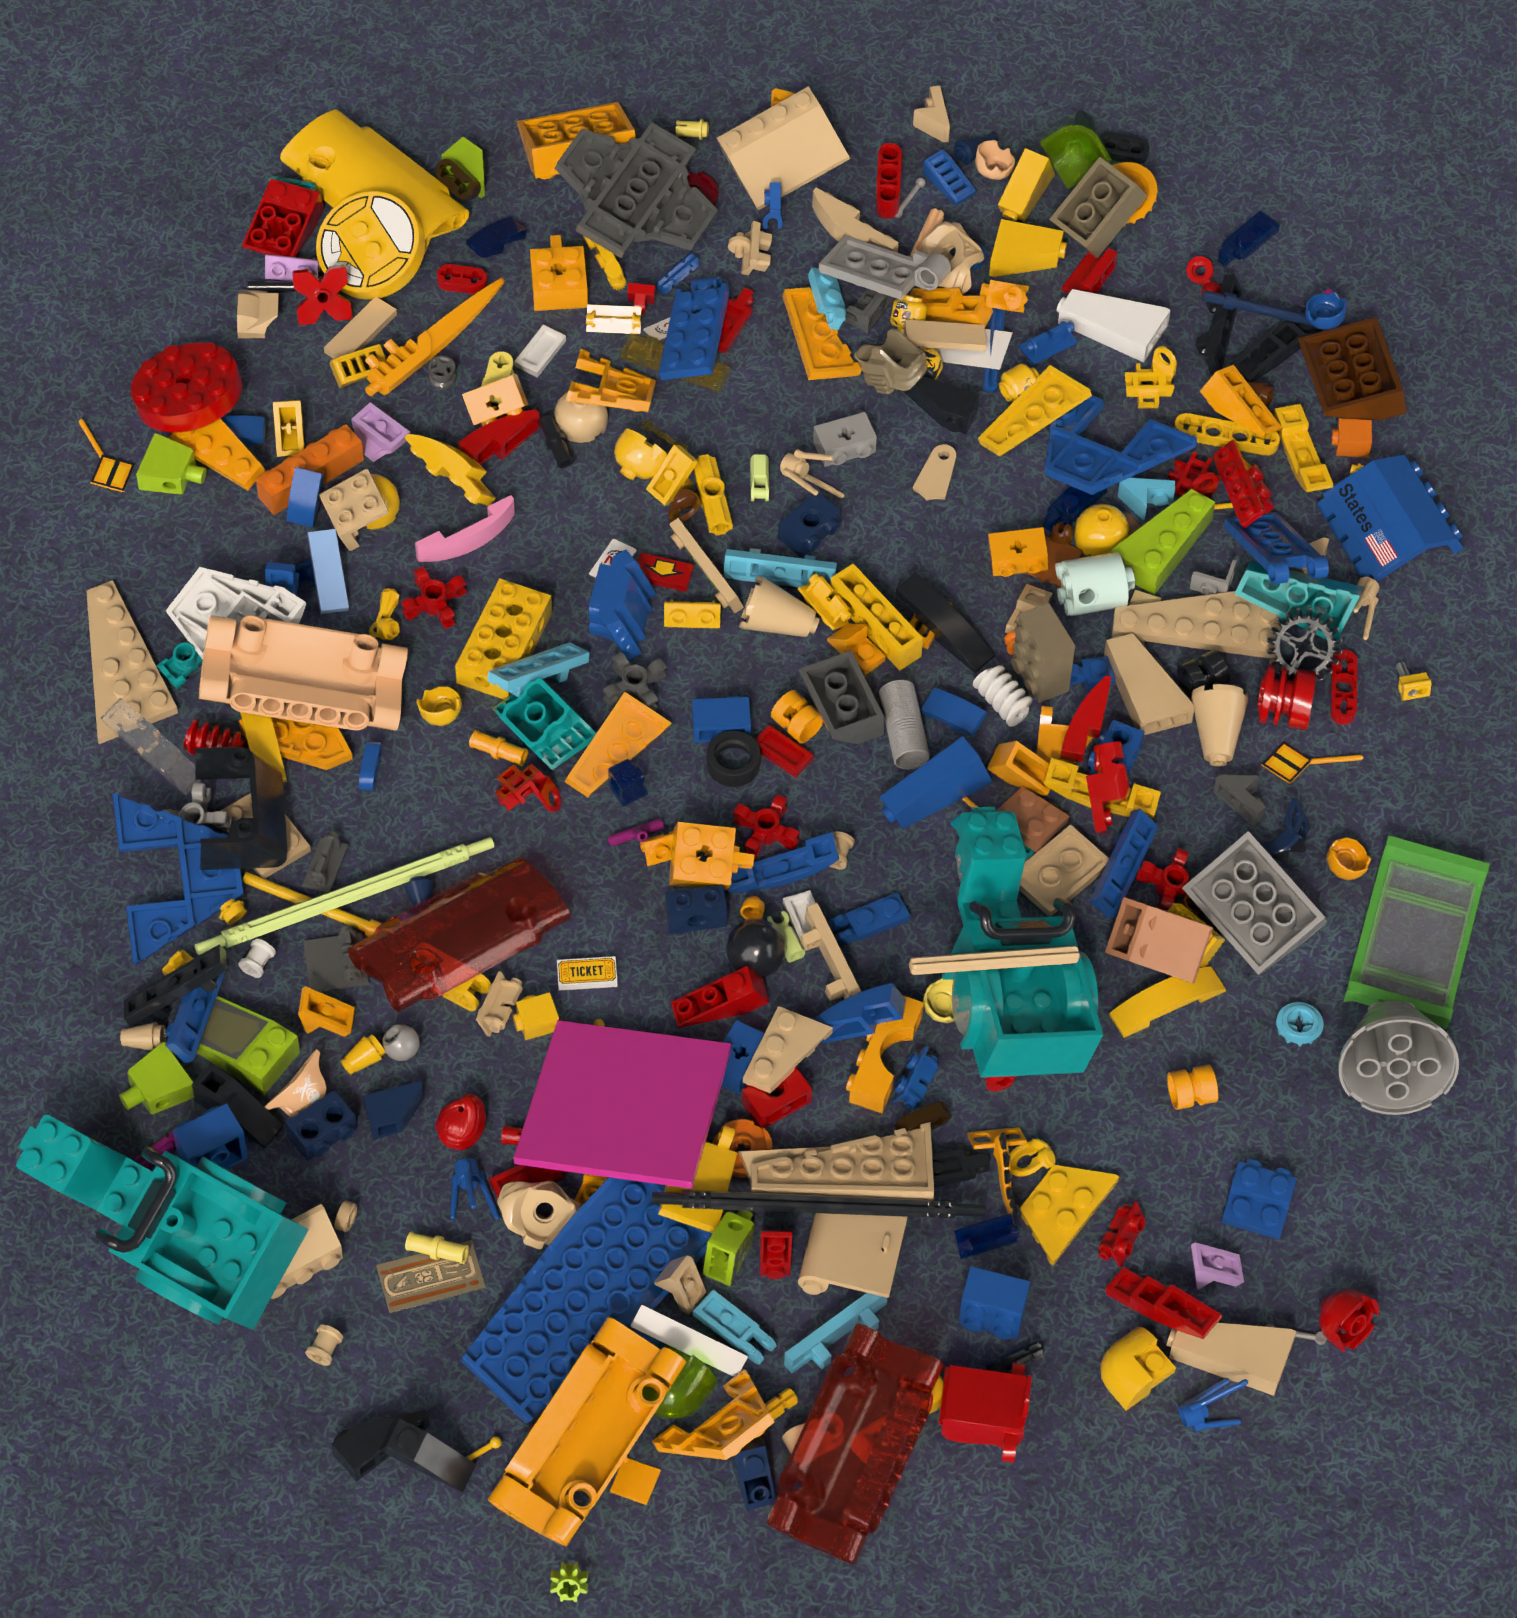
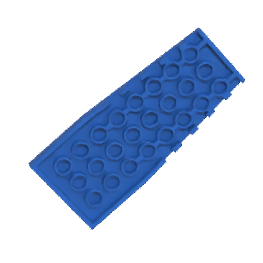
M608 1177L568 1220L460 1358V1361L525 1423H529L548 1405L607 1317L613 1318L631 1329L632 1327L630 1326L641 1305L653 1309L669 1293V1291L654 1284L668 1263L688 1255L693 1258L696 1264L706 1253L707 1242L713 1233L658 1215L660 1204H652V1192H664V1185Z

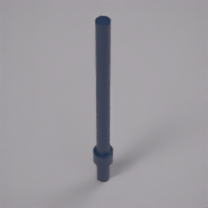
M1204 290L1202 294V301L1222 305V308L1233 310L1237 308L1312 326L1306 318V313L1237 298L1236 294L1228 292L1220 294ZM1342 322L1338 327L1348 325V323Z

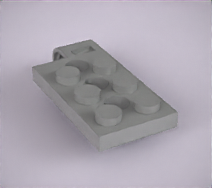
M846 235L819 263L820 273L900 300L914 286L926 290L936 289L951 271L950 262L939 253L929 255L915 250L912 258Z

